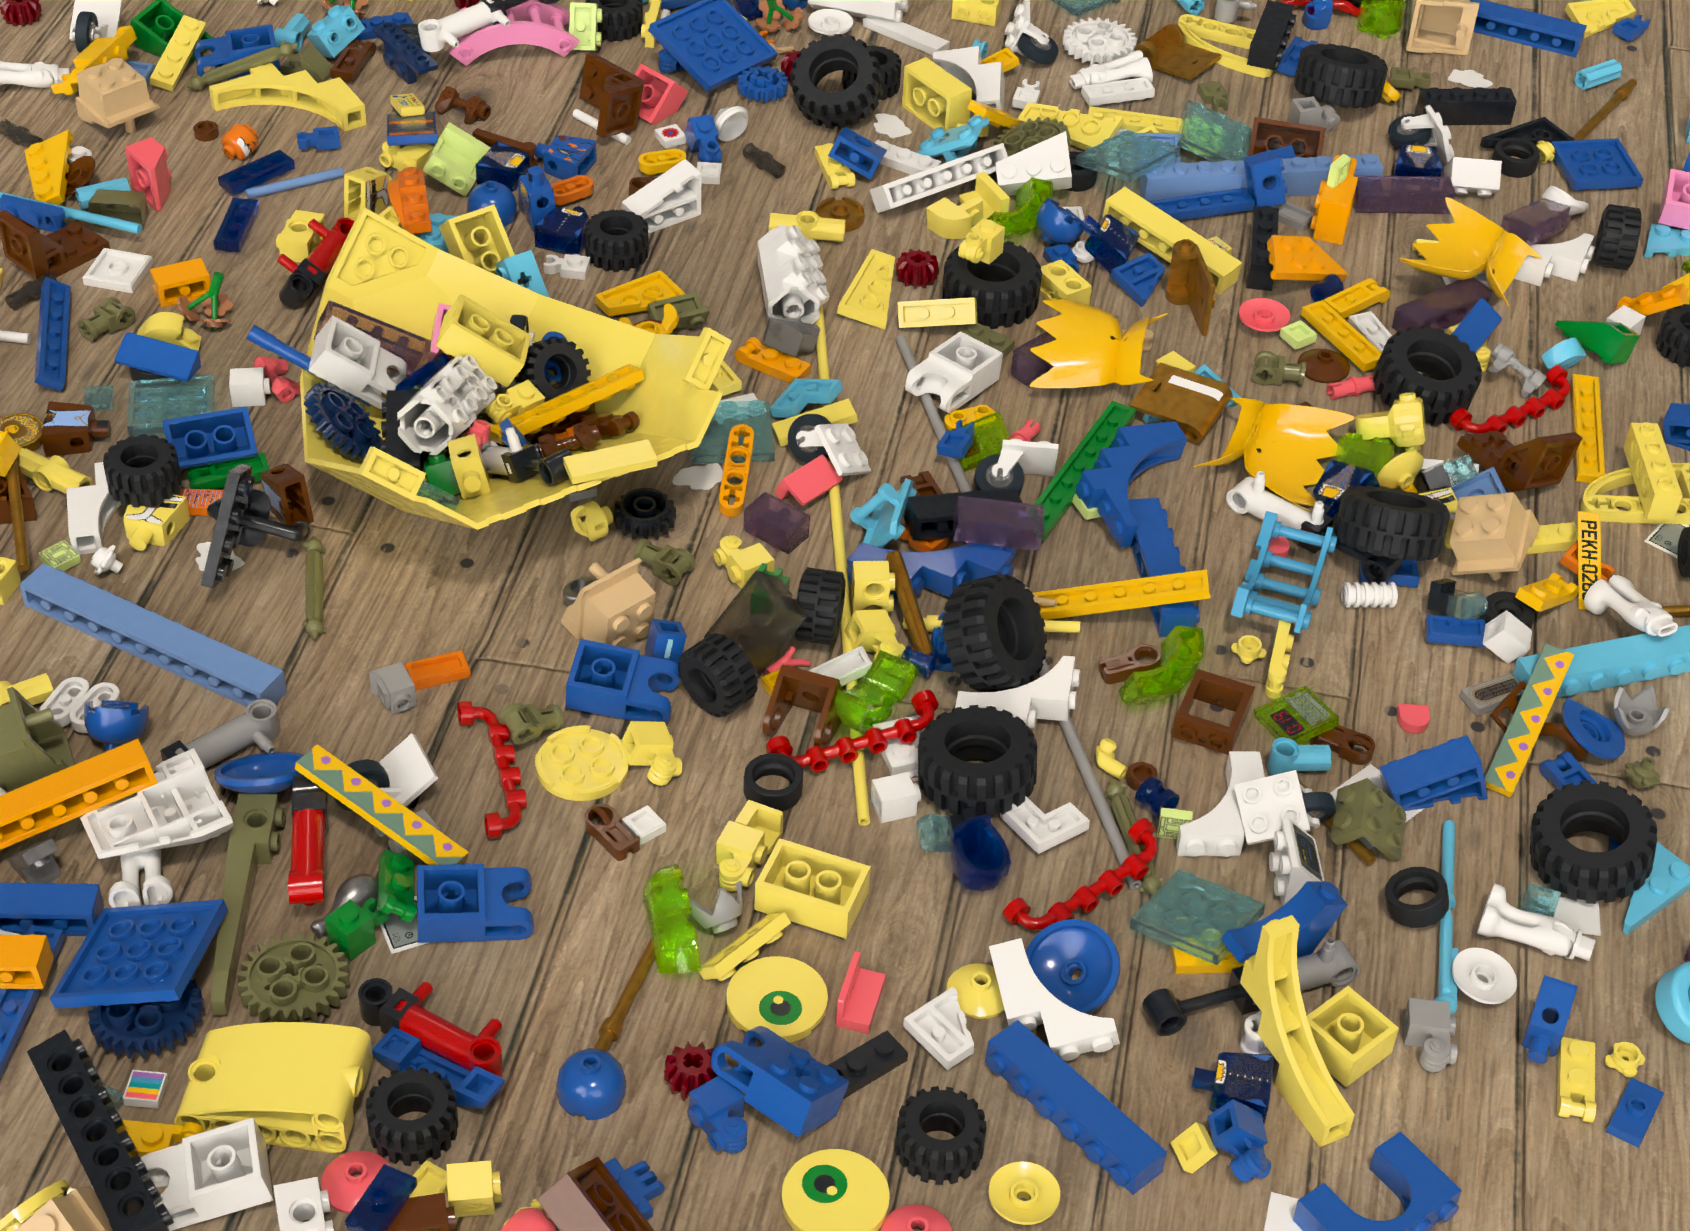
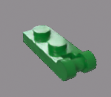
M259 453L258 456L188 468L187 477L190 481V489L225 487L228 471L240 464L252 466L251 475L255 476L254 482H258L261 480V473L269 470L265 453Z
M384 849L379 857L378 911L387 915L394 913L399 916V920L410 923L417 911V905L414 904V861L401 853H394Z

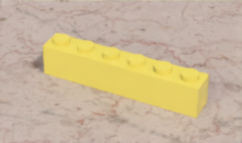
M1123 187L1106 200L1102 219L1105 220L1107 217L1111 220V225L1134 239V235L1127 228L1129 227L1139 234L1135 235L1134 240L1171 263L1173 245L1177 241L1189 239L1197 244L1214 281V292L1218 295L1238 281L1242 266L1241 261L1128 188Z

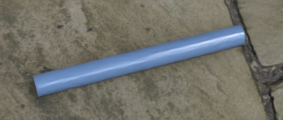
M342 167L245 189L247 199L341 178L344 177Z

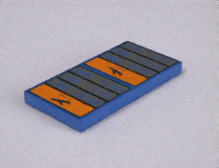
M435 112L402 117L400 114H387V143L389 146L434 144L437 142Z

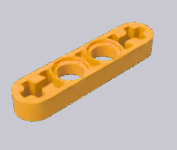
M745 424L735 425L729 433L719 493V511L727 517L740 515L745 504L754 447V431ZM740 436H744L743 446L738 445ZM742 456L746 460L742 463H735L731 458ZM737 477L742 482L738 485H732L727 480ZM730 494L735 495V502L733 505H728L730 500Z

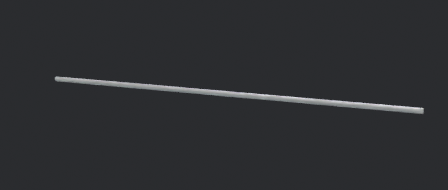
M899 335L896 338V342L910 371L917 366V362L906 337ZM930 393L920 395V398L936 436L940 441L946 429ZM945 456L960 492L972 491L959 459ZM982 534V535H979V536H980V539H982V538H984V537H986V536H989V535H991V534ZM1045 659L1042 661L1044 665L1039 672L1040 677L1050 671ZM1069 716L1068 721H1059L1117 859L1120 865H1122L1130 854ZM1130 875L1126 877L1130 889L1136 890L1142 886L1141 880L1135 881Z

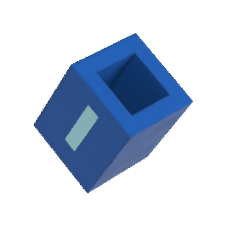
M652 619L645 646L646 656L670 660L678 664L687 637L682 623Z

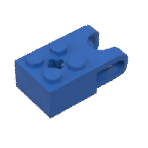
M272 24L225 31L226 36L198 41L194 47V55L198 61L196 66L197 74L202 76L205 73L203 69L206 66L217 68L268 48L277 47ZM209 49L212 51V54L204 56L201 54V51ZM280 60L271 62L281 71ZM250 71L244 72L242 74L236 75L228 79L250 75Z
M580 639L566 684L565 708L632 721L665 722L666 724L672 712L671 703L667 697L657 694L655 691H672L677 687L681 679L678 664L670 660L640 655V650Z
M484 864L417 865L418 943L499 941L528 938L534 931V920L531 912L526 908L510 906L507 902L523 899L529 894L532 886L531 874L525 868H484Z
M757 1026L747 1031L742 1044L730 1040L714 1048L711 1056L713 1071L745 1093L743 1099L745 1102L797 1137L806 1134L837 1116L849 1081L840 1076L834 1068L825 1066L811 1057V1054L805 1049L794 1046L763 1026ZM756 1038L761 1041L762 1047H757ZM725 1053L739 1062L736 1067H731L727 1064Z

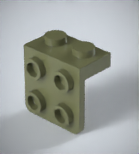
M1368 778L1339 788L1337 790L1336 813L1333 817L1330 839L1339 846L1364 837L1391 861L1400 860L1406 821L1404 809Z

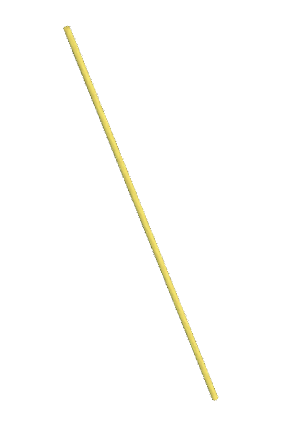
M822 305L819 308V319L814 323L820 328L816 342L819 379H830ZM828 457L827 460H828V461L831 463V465L834 467V465H833L831 459ZM838 484L829 490L835 569L837 572H843L846 581L844 607L840 625L844 654L853 650L844 631L851 619L840 487ZM857 679L846 684L851 739L862 736ZM864 749L857 750L858 757L852 764L857 821L859 825L866 826L870 823Z

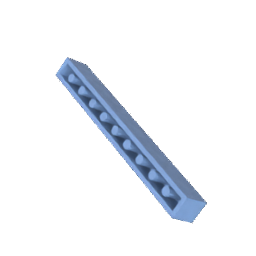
M1378 155L1349 156L1357 160L1354 176L1358 177L1355 193L1379 192L1384 167ZM1335 156L1282 159L1284 163L1282 178L1287 185L1285 197L1317 195L1321 181L1327 180L1330 164H1332ZM1244 160L1142 165L1139 184L1141 197L1146 201L1247 188L1248 190ZM1268 176L1263 183H1266L1270 179V176Z
M43 563L20 583L24 606L245 707L258 699L271 700L276 704L287 693L284 671L278 667L262 662L250 654L233 649L225 643L213 640L203 633L184 627L178 622L164 618L154 611H149L135 605L132 601L115 596L107 590L95 587L83 579L66 574L60 569H55Z

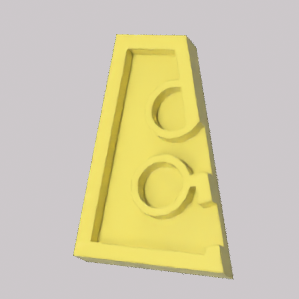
M1629 0L1582 1L1567 3L1565 8L1572 22L1587 25L1584 38L1608 29L1625 18L1631 19L1636 12Z

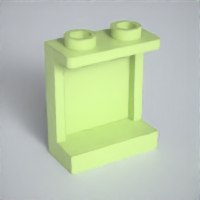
M448 122L438 137L423 168V172L465 197L477 179L476 175L481 167L477 164L483 163V156L485 160V154L487 151H490L491 147Z

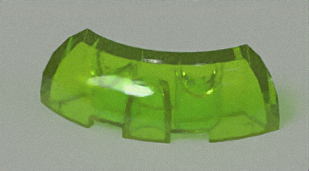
M1031 177L1016 191L1014 211L994 212L987 220H992L1005 227L1004 240L1014 239L1030 232L1037 227L1036 219L1041 205L1047 197L1051 199L1053 197V182Z
M1175 626L1161 643V666L1149 671L1133 672L1118 690L1122 701L1129 705L1152 704L1167 699L1183 689L1194 677L1199 662L1203 658V629Z
M880 650L868 672L854 687L847 691L837 690L835 706L839 718L851 729L865 734L867 730L872 728V724L885 722L891 716V706L895 701L902 702L919 670L911 662Z
M678 864L658 869L648 878L643 888L642 902L647 911L657 971L660 974L702 971L696 930L693 927L692 921L687 922L686 915L691 914L690 899L687 888L680 886L683 874Z

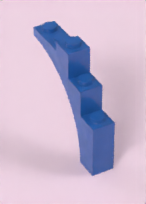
M1176 421L1118 427L1116 436L1112 441V447L1100 450L1097 461L1094 464V469L1083 470L1079 483L1076 485L1078 498L1082 499L1087 509H1098L1099 515L1105 521L1111 535L1114 536L1120 547L1131 545L1138 527L1130 510L1127 496L1128 485L1145 470L1161 463L1180 460L1187 438Z
M1018 512L1006 525L991 535L971 544L931 552L900 551L915 595H919L923 587L949 597L954 589L964 582L996 574L1012 576L1014 568L1011 567V561L1014 559L1019 547L1027 543L1031 534V529L1028 528L1029 515ZM862 542L847 559L848 581L852 582L853 561H886L887 553L896 550L883 549ZM890 590L889 594H893V599L898 600L896 591Z

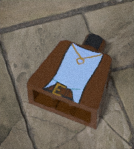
M53 401L48 403L41 432L45 457L87 453L92 451L95 437L111 436L110 420H96L94 408L91 405Z
M282 464L261 473L264 493L271 500L270 510L280 523L293 526L299 520L306 521L308 524L314 522L305 476L288 464Z

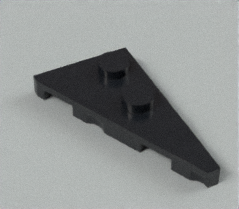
M1542 117L1482 137L1480 146L1483 148H1495V144L1499 140L1512 137L1528 140L1535 145L1541 140L1551 143L1552 141H1574L1575 139L1546 117Z

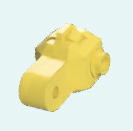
M1414 392L1399 394V399L1394 401L1389 411L1366 413L1354 417L1356 438L1359 440L1390 437L1397 447H1405L1407 452L1421 450V445L1426 441L1423 400L1420 397H1416Z

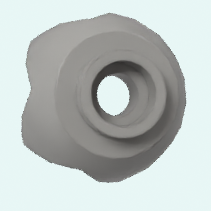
M1620 686L1615 696L1613 711L1617 723L1625 733L1632 736H1640L1655 730L1665 720L1670 708L1664 707L1657 710L1653 686L1647 687L1633 698H1630Z
M741 881L736 883V899L724 888L720 887L718 889L713 911L706 909L694 899L689 900L690 912L695 921L705 929L712 927L714 934L739 925L736 917L742 915L744 905Z

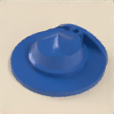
M1567 697L1562 706L1563 718L1570 733L1579 744L1593 755L1605 760H1615L1620 757L1625 750V739L1617 722Z

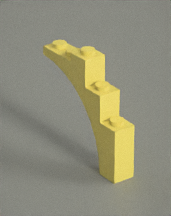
M272 63L251 68L250 75L209 86L211 105L215 111L247 105H281L319 114L336 123L343 131L367 125L365 104L340 77L317 83L306 70L283 76Z
M1290 915L1280 920H1271L1262 926L1256 955L1251 956L1245 961L1240 983L1262 1012L1257 1034L1279 1063L1274 1085L1318 1146L1322 1147L1349 1136L1355 1114L1339 1092L1328 1072L1306 1016L1297 969V940L1300 924L1293 915Z

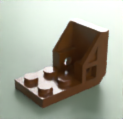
M593 52L587 53L579 98L600 109L596 134L606 138L636 130L644 80Z
M6 210L0 212V236L5 257L38 280L43 281L45 277L55 279L98 257L104 248L110 249L109 241L78 220L44 236L40 233L39 229Z
M1492 431L1461 436L1457 446L1485 470L1494 467L1501 483L1511 492L1559 484L1583 438L1576 432L1538 437L1514 446L1503 433Z

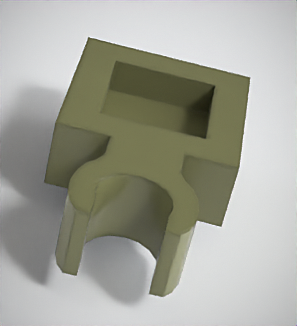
M1391 67L1390 84L1401 90L1413 89L1414 86L1429 88L1431 74L1427 72L1414 73V69Z
M1220 81L1198 84L1197 93L1204 104H1212L1214 112H1218V107L1224 108L1225 111L1228 110V93Z

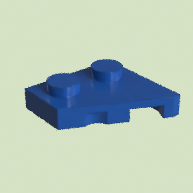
M1149 252L1112 269L1110 277L1140 307H1143L1164 275L1166 268Z

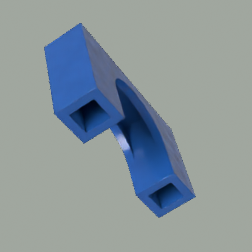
M1400 1131L1375 1148L1369 1169L1399 1198L1404 1208L1402 1215L1386 1221L1362 1217L1350 1209L1323 1183L1298 1200L1293 1221L1302 1231H1431L1436 1223L1441 1220L1447 1222L1457 1213L1459 1209L1457 1203L1462 1190Z

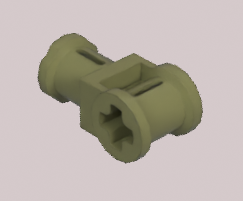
M109 297L100 306L94 308V316L87 320H80L78 328L83 337L91 342L104 331L112 334L119 329L130 327L135 320V311L129 306H122L115 297Z
M1261 351L1255 355V368L1252 378L1259 385H1281L1282 380L1298 382L1299 385H1303L1307 362H1302L1301 364L1285 362L1286 356L1275 355L1270 351ZM1265 358H1268L1267 365L1265 364Z
M647 539L639 542L633 557L634 560L640 558L642 560L641 564L645 563L652 566L653 574L671 586H676L681 581V576L685 572L693 570L696 564L694 557L687 550L682 548L676 549L669 545L661 549L652 545V542Z
M515 703L506 707L500 713L499 720L501 724L506 725L510 730L513 743L521 745L532 739L539 738L543 730H561L564 725V714L559 705L550 704L544 709L537 710L534 703L526 705Z

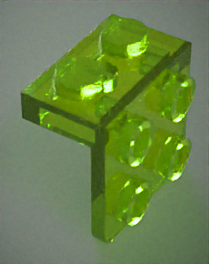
M1346 432L1345 436L1339 437L1334 463L1336 466L1333 469L1342 470L1346 465L1350 464L1356 466V469L1353 471L1354 473L1372 472L1370 476L1377 477L1381 469L1393 459L1395 445H1390V440L1373 437L1372 441L1362 440L1363 435Z

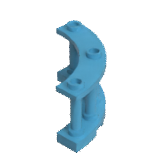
M1266 511L1256 543V549H1260L1258 559H1251L1245 575L1247 581H1242L1238 587L1230 615L1243 618L1246 614L1250 615L1252 612L1296 624L1294 632L1300 634L1303 629L1308 630L1312 617V613H1309L1311 606H1317L1319 603L1322 589H1318V584L1328 552L1334 553L1338 536L1333 535L1334 529L1331 527H1327L1326 535L1322 536L1284 526L1282 522L1277 521V513ZM1278 536L1322 547L1317 565L1273 555V551H1269L1272 538L1278 539ZM1269 566H1274L1312 576L1313 578L1309 589L1265 578V574H1261L1263 567L1269 568ZM1265 589L1300 598L1304 602L1301 606L1260 596L1256 590L1261 591Z

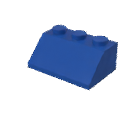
M247 406L162 421L165 439L168 440V443H172L177 451L179 469L258 456Z

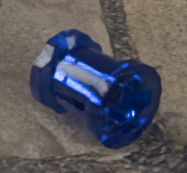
M1329 274L1323 279V282L1316 283L1311 287L1310 295L1313 301L1318 302L1343 291V282L1337 275Z
M907 645L901 656L899 669L903 672L911 670L920 673L924 679L928 680L935 670L937 654L931 653L927 655L915 651L913 646Z

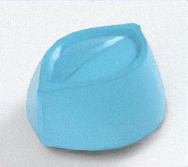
M1570 338L1550 348L1541 358L1548 370L1555 365H1561L1564 369H1567L1586 357V353L1577 338Z

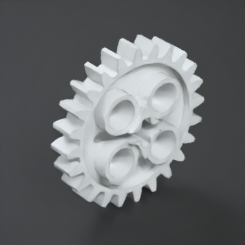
M1089 17L1088 21L1080 19L1079 23L1073 22L1072 26H1067V30H1064L1063 45L1064 50H1068V55H1074V59L1082 58V63L1090 61V65L1095 62L1103 64L1124 57L1134 51L1137 38H1135V33H1131V28H1125V24L1117 25L1118 21L1111 23L1109 18L1101 21L1100 17L1093 21Z

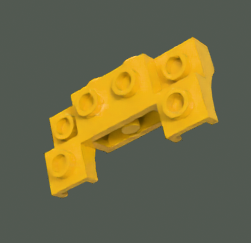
M119 27L114 37L96 38L73 59L76 68L71 73L61 76L63 82L50 85L53 93L72 95L79 90L77 73L89 67L108 62L113 58L121 57L126 61L129 58L127 50L137 39L133 27Z

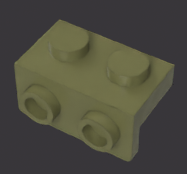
M697 291L651 302L647 306L651 320L660 322L664 318V305L671 304L674 306L679 315V322L671 334L688 327L692 329L701 327L706 323L710 313L708 307L703 308Z

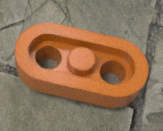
M577 175L551 184L556 206H563L567 203L587 198L594 192L593 179L585 175Z

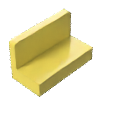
M986 172L976 174L975 190L960 194L959 201L963 204L978 196L983 199V218L994 222L1008 218L1010 197Z

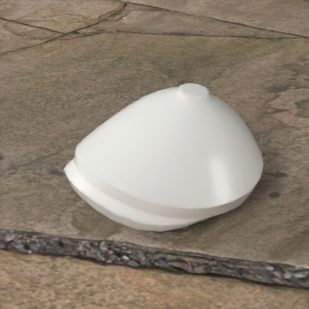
M740 106L720 109L714 118L719 134L718 139L728 142L739 137L747 128L749 120L748 110Z
M1552 185L1542 194L1544 207L1550 213V216L1554 218L1573 216L1584 213L1589 209L1588 203L1575 200L1565 191Z

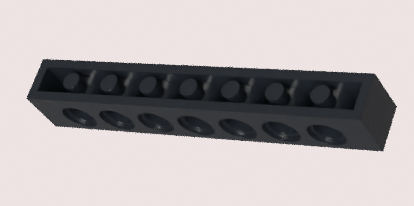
M65 1029L29 1049L27 1053L113 1230L170 1231L168 1226L173 1224L174 1221L164 1203L159 1206L157 1205L156 1200L160 1199L161 1195L152 1179L144 1180L143 1176L149 1172L139 1154L132 1156L131 1151L135 1150L136 1146L126 1130L120 1132L119 1128L124 1123L115 1107L113 1106L108 1109L107 1104L111 1103L112 1099L102 1083L96 1085L95 1082L101 1078L91 1060L86 1063L83 1059L89 1057V1054L81 1040L78 1038L73 1041Z

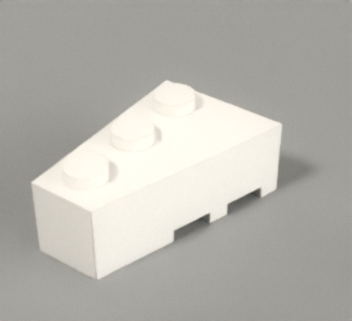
M684 159L622 201V210L635 212V215L642 216L643 220H646L648 223V234L701 215V172Z

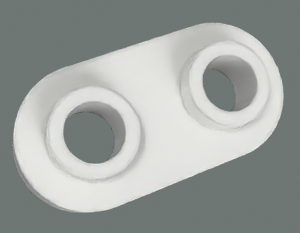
M80 677L65 679L41 705L40 711L50 708L55 721L62 727L68 725L71 722L70 711L90 690L89 683Z
M103 682L94 685L71 709L69 716L72 728L75 731L88 733L84 725L85 702L93 701V707L101 706L102 700L121 701L119 688L115 684Z

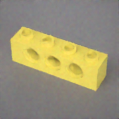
M1649 422L1631 423L1623 449L1646 519L1674 520L1682 498V492L1658 423Z

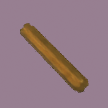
M899 550L888 552L885 560L889 562V572L895 573V591L917 657L919 659L929 658L934 653L902 554Z

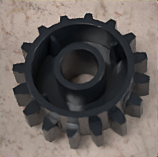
M634 489L622 495L621 501L615 502L614 522H616V529H622V535L624 536L631 533L634 540L639 536H643V539L647 540L649 536L659 539L660 532L667 535L669 528H674L676 507H674V501L668 500L666 494L656 489Z

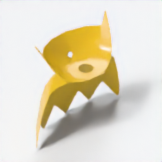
M1445 197L1455 223L1426 225L1440 242L1412 244L1426 260L1404 259L1401 257L1399 259L1419 271L1461 280L1471 279L1486 270V279L1490 289L1497 298L1501 297L1509 307L1510 305L1503 294L1513 281L1527 255L1540 259L1542 257L1517 235L1505 231L1502 227L1471 208Z
M1069 299L1043 300L1045 304L1062 314L1036 323L1056 338V340L1030 348L1031 352L1053 366L1048 372L1035 379L1029 385L1030 387L1078 388L1102 386L1114 382L1120 385H1131L1154 381V379L1140 375L1141 355L1146 328L1149 324L1166 316L1168 313L1153 318L1148 316L1138 320L1122 334L1118 319L1113 314L1100 308Z
M1230 398L1241 406V411L1228 446L1221 458L1193 467L1227 465L1237 461L1244 455L1246 472L1250 477L1255 478L1258 471H1263L1265 473V489L1309 511V509L1298 504L1314 506L1317 501L1304 486L1319 485L1327 481L1328 478H1331L1327 472L1324 473L1325 470L1318 463L1317 459L1346 455V452L1331 438L1327 430L1354 420V416L1317 407L1292 404H1266L1255 399Z

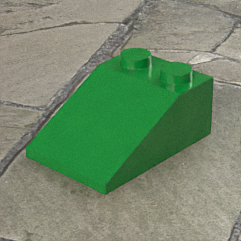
M155 0L131 19L130 26L133 27L137 37L133 43L144 52L161 57L184 14L166 0ZM204 32L200 41L204 39H211L213 37L209 35L207 32ZM194 53L192 54L187 66L196 59Z

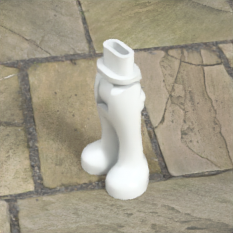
M1136 50L1119 59L1103 64H1091L1088 68H1082L1077 71V74L1069 76V83L1074 89H1079L1084 85L1121 81L1132 77H1145L1152 84L1153 73L1148 58H1143L1142 51Z
M0 61V85L16 84L35 88L51 87L50 85L53 83L63 82L61 76L70 73V68H59L57 64L50 65L42 61L35 62L34 64Z
M1613 575L1609 583L1600 579L1589 588L1585 595L1584 606L1593 614H1601L1610 607L1631 626L1651 636L1658 635L1664 637L1675 633L1678 629L1677 623L1673 622L1672 616L1662 609L1661 604L1651 602L1634 589L1631 581L1623 576Z
M161 849L121 855L122 881L114 883L109 891L110 906L112 908L142 906L139 871L143 869L145 870V882L142 889L144 904H168L173 897V887L171 882L161 875Z
M1495 883L1488 897L1477 930V934L1485 937L1510 939L1541 949L1542 952L1549 956L1556 954L1571 960L1576 956L1589 961L1596 941L1583 936V930L1578 929L1577 933H1575L1573 926L1562 920L1513 907L1506 902L1505 888Z

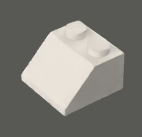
M1453 157L1444 166L1446 190L1453 191L1455 195H1467L1468 192H1474L1479 197H1491L1492 194H1495L1500 189L1502 161Z

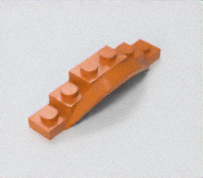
M416 167L404 168L402 171L397 172L398 176L387 183V192L393 209L402 227L409 233L432 232L423 169H417Z

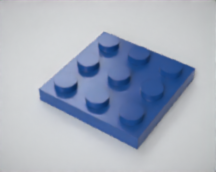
M1619 138L1551 142L1555 148L1553 153L1555 155L1554 159L1572 190L1627 189L1630 187H1641L1643 177Z

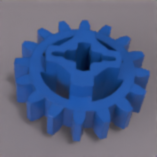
M760 65L755 68L749 67V71L743 70L742 75H738V91H741V96L747 95V100L755 99L756 102L764 100L765 103H768L770 100L777 101V97L783 98L784 93L788 92V77H785V72L779 73L778 68L770 69V66L762 68Z

